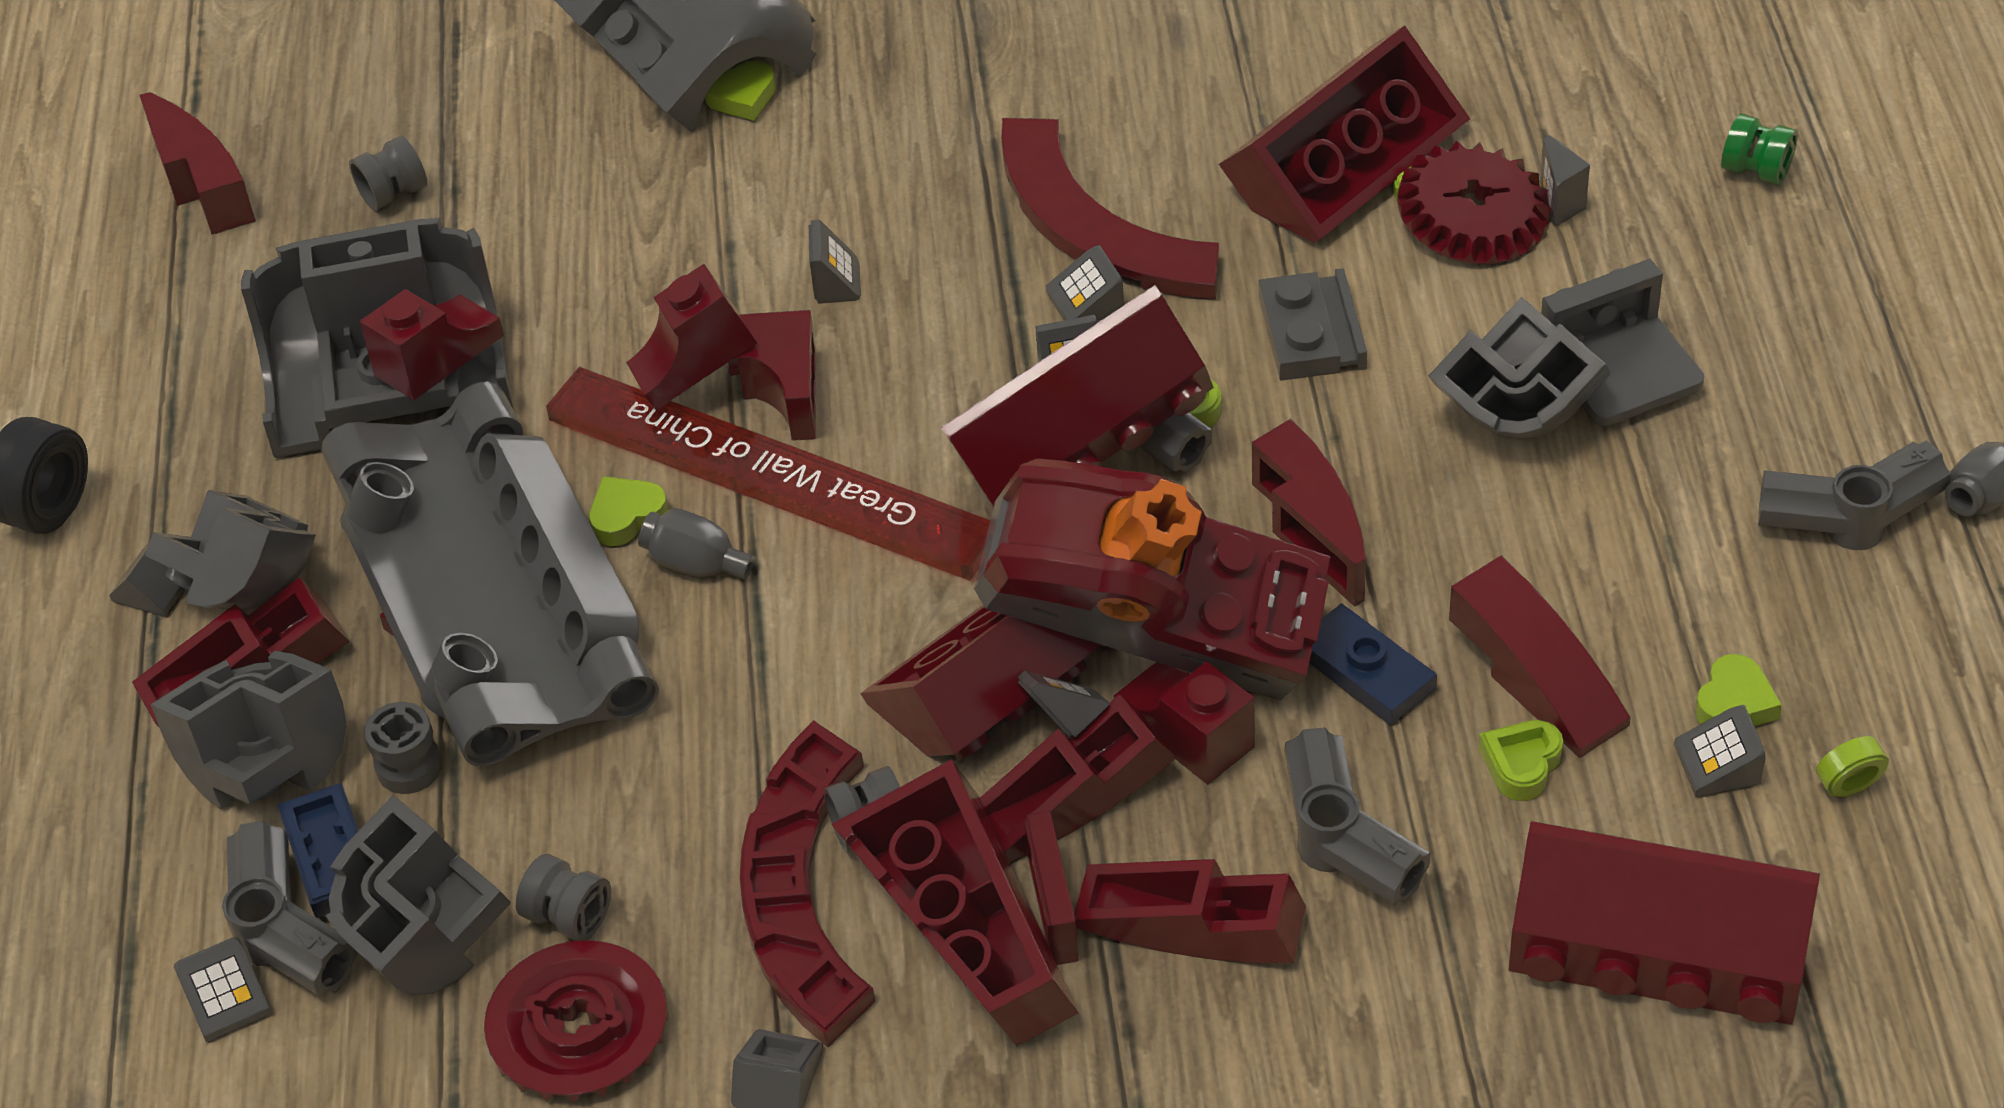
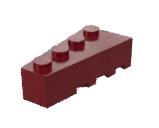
M952 759L831 824L1016 1046L1079 1014L981 799Z

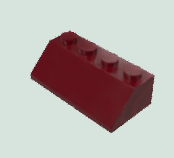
M1404 25L1366 49L1219 163V166L1252 212L1315 243L1393 182L1398 175L1404 172L1405 168L1411 167L1417 155L1429 153L1435 145H1439L1471 118Z
M1154 285L941 428L963 464L994 508L996 499L1020 465L1038 458L1101 466L1103 461L1121 449L1123 451H1130L1142 445L1151 437L1154 427L1172 415L1183 416L1196 409L1206 398V393L1214 387L1205 364L1166 300Z
M982 605L860 694L868 706L927 757L954 755L956 759H961L984 746L990 739L986 731L1002 719L1005 722L1014 721L1038 705L1018 683V676L1024 670L1068 682L1087 668V664L1084 661L1085 657L1099 647L1102 651L1108 650L1110 647L988 610Z
M1531 821L1512 928L1508 971L1526 974L1535 980L1543 982L1563 981L1594 987L1611 995L1631 994L1668 1001L1684 1009L1705 1008L1741 1015L1750 1021L1758 1023L1778 1022L1793 1025L1804 972L1820 873Z

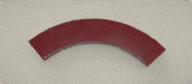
M1002 118V153L1008 182L1011 183L1013 190L1019 198L1020 208L1053 245L1075 260L1087 250L1100 245L1119 275L1141 281V288L1150 289L1155 285L1161 293L1216 299L1219 243L1167 236L1134 225L1118 217L1097 203L1074 179L1060 149L1059 119Z
M813 720L794 739L773 766L766 779L767 787L758 801L755 812L750 813L741 848L740 888L742 908L751 945L765 978L780 1001L798 1022L826 1047H829L875 1003L873 987L858 976L838 955L817 922L810 891L811 862L817 837L828 814L823 792L824 787L842 781L849 783L864 765L860 751Z

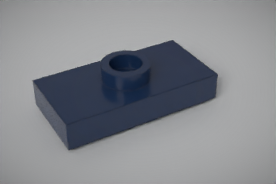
M1339 604L1321 619L1318 639L1312 646L1309 663L1390 725L1395 723L1437 688V674L1344 604Z
M342 783L277 804L309 903L316 918L330 913L329 895L335 877V872L330 866L343 847L358 832Z

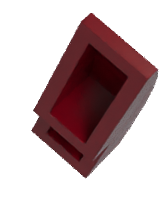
M151 92L139 95L177 206L199 199L212 235L256 222L243 178L232 156L220 140L197 118L176 104Z
M1290 418L1252 441V485L1272 502V532L1284 542L1331 556L1326 580L1355 607L1365 601L1366 556L1361 528L1351 498L1336 470L1315 442Z
M1502 555L1451 586L1449 621L1492 659L1491 677L1536 719L1549 722L1557 727L1562 734L1563 743L1576 756L1581 758L1630 726V715L1588 651L1552 606Z
M299 577L250 615H247L240 607L234 604L133 680L132 683L154 723L159 727L151 704L203 671L227 660L231 670L255 663L269 662L268 657L274 651L291 653L319 664L350 641L326 602Z
M1119 694L1076 737L1071 736L1069 738L1058 728L983 794L980 799L1011 863L1027 856L1024 826L1027 814L1050 811L1056 838L1059 840L1110 810L1146 784L1177 757L1143 714Z
M1215 859L1087 864L1074 916L1078 929L1161 952L1245 963L1294 964L1306 905L1289 873L1224 876Z

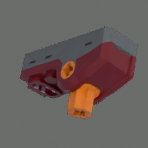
M1037 458L1018 467L995 501L974 590L984 607L988 610L1190 673L1207 661L1241 688L1281 701L1307 676L1312 646L1318 639L1329 584L1326 576L1331 556L1206 517L1200 505L1186 490L1185 486L1164 477L1144 472L1122 471L1090 464Z

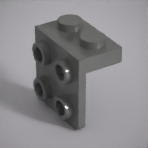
M1651 258L1625 268L1613 270L1609 274L1571 288L1561 289L1552 295L1542 298L1541 314L1556 327L1559 324L1565 327L1603 360L1611 372L1607 380L1582 405L1593 421L1601 426H1610L1697 393L1703 388L1704 373L1658 318L1663 273Z

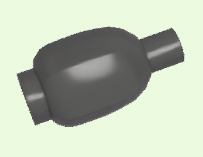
M1985 442L1971 450L1950 471L1951 480L1945 489V499L1949 507L1959 515L1981 516L1991 513L2004 504V443Z
M673 508L666 511L663 515L653 511L650 512L644 520L639 533L638 546L649 550L650 556L656 563L684 575L703 579L717 576L724 571L742 579H747L754 565L755 557L732 548L727 533L719 525L683 509Z

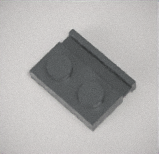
M1344 268L1335 269V276L1319 278L1318 272L1259 279V300L1280 381L1340 373V366L1356 364L1357 370L1367 369V350Z

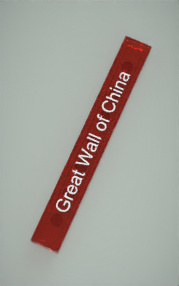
M582 367L577 368L546 405L549 421L971 581L979 569L991 521L673 401L655 410L641 389Z

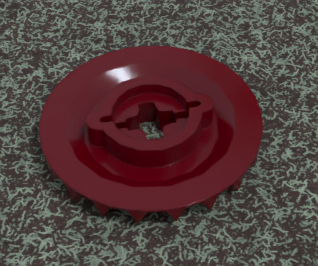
M1458 141L1449 150L1435 145L1428 156L1417 155L1411 168H1405L1397 194L1400 216L1405 226L1419 242L1440 255L1473 264L1505 262L1527 253L1536 246L1544 235L1551 207L1548 206V190L1540 187L1539 173L1526 172L1523 158L1511 161L1506 159L1503 148L1495 153L1484 151L1481 142L1473 149H1466ZM1468 193L1475 194L1477 200L1484 201V204L1481 206L1475 205L1471 198H1465Z
M581 940L560 943L544 948L528 956L513 967L492 993L486 1009L484 1033L490 1056H492L502 1077L508 1076L512 1079L521 1092L531 1089L538 1092L546 1102L554 1095H562L576 1103L581 1094L596 1092L604 1098L609 1086L619 1081L630 1085L633 1072L639 1066H651L653 1050L657 1044L664 1043L665 1021L669 1018L665 992L661 981L646 961L628 949L612 943ZM579 1012H586L591 1025H580L575 1034H568L564 1021H574Z

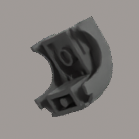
M554 0L638 81V85L666 113L691 132L699 124L701 106L709 89L725 71L735 64L757 56L770 57L785 64L801 77L816 55L811 50L814 33L812 23L816 20L807 7L799 0Z
M440 218L411 220L302 240L276 247L277 258L260 266L254 273L253 270H244L241 279V291L253 329L261 365L266 400V412L262 414L263 424L274 458L319 450L322 448L323 440L332 431V428L345 423L369 422L411 413H423L428 410L448 406L451 407L460 392L468 386L479 382H491L499 385L513 408L502 338L420 397L412 400L374 376L360 324L361 319L405 289L432 305L441 304L461 294L498 316L481 239L475 228L464 231L442 227Z

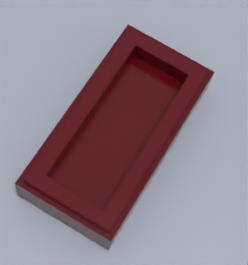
M1044 811L1027 814V819L1024 820L1027 858L1047 945L1057 965L1078 962L1076 921L1051 812Z

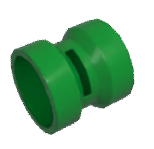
M1740 113L1735 118L1725 141L1721 168L1739 174L1746 170L1756 172L1760 180L1779 186L1785 179L1791 166L1798 142V130L1782 125L1774 128L1762 126L1758 118Z

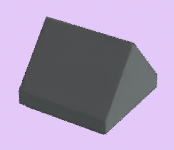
M147 544L109 596L113 602L166 617L184 591V588L174 584L175 581L165 576L167 566L145 556Z

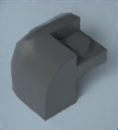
M1521 297L1483 339L1470 330L1428 377L1437 388L1482 427L1500 437L1524 440L1542 437L1567 422L1607 380L1611 372L1603 360L1561 324L1556 327Z
M208 490L191 537L153 532L145 556L167 566L165 576L175 581L174 584L189 590L185 603L218 609H229L236 604L244 611L262 606L299 578L316 534L307 531L309 525L250 497Z
M274 651L268 657L269 662L255 663L231 670L227 660L203 671L151 704V707L174 760L188 780L205 798L220 808L236 798L252 804L256 800L265 799L276 793L281 784L286 780L312 791L330 774L342 752L347 727L343 701L330 669L297 655Z
M392 795L348 841L330 866L335 872V877L329 895L330 913L326 917L337 934L397 989L415 996L433 994L455 983L475 966L464 953L502 914L511 902L498 888L462 859L436 830L395 795Z

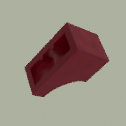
M702 264L689 274L674 280L668 288L653 297L659 306V316L654 332L643 348L626 363L645 397L654 409L658 410L757 344V341L705 264Z
M405 289L360 320L374 376L412 400L420 397L504 336L498 316L461 294L441 304L432 305Z
M811 310L740 314L757 341V344L728 362L730 376L740 375L744 400L758 399L777 409L788 423L791 441L816 439V345Z
M1207 661L1192 673H1186L1174 667L1155 662L1114 694V698L1121 694L1139 710L1176 755L1177 758L1175 760L1207 785L1255 747L1254 697Z

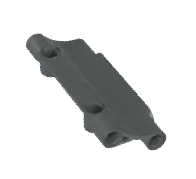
M479 382L468 386L459 393L450 409L444 415L434 420L413 425L352 422L340 425L327 434L322 442L321 451L346 503L340 518L341 527L349 537L419 688L423 703L436 715L446 718L468 763L481 767L494 765L548 735L582 724L631 718L643 713L654 703L658 696L659 688L637 646L639 622L636 611L546 441L539 436L523 435L521 423L499 385L491 382Z

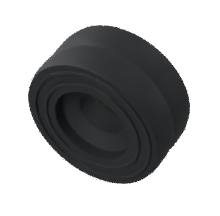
M36 417L17 418L0 431V523L37 534L53 532L63 525L81 499L88 474L87 448L84 440L77 432L68 427L50 423Z

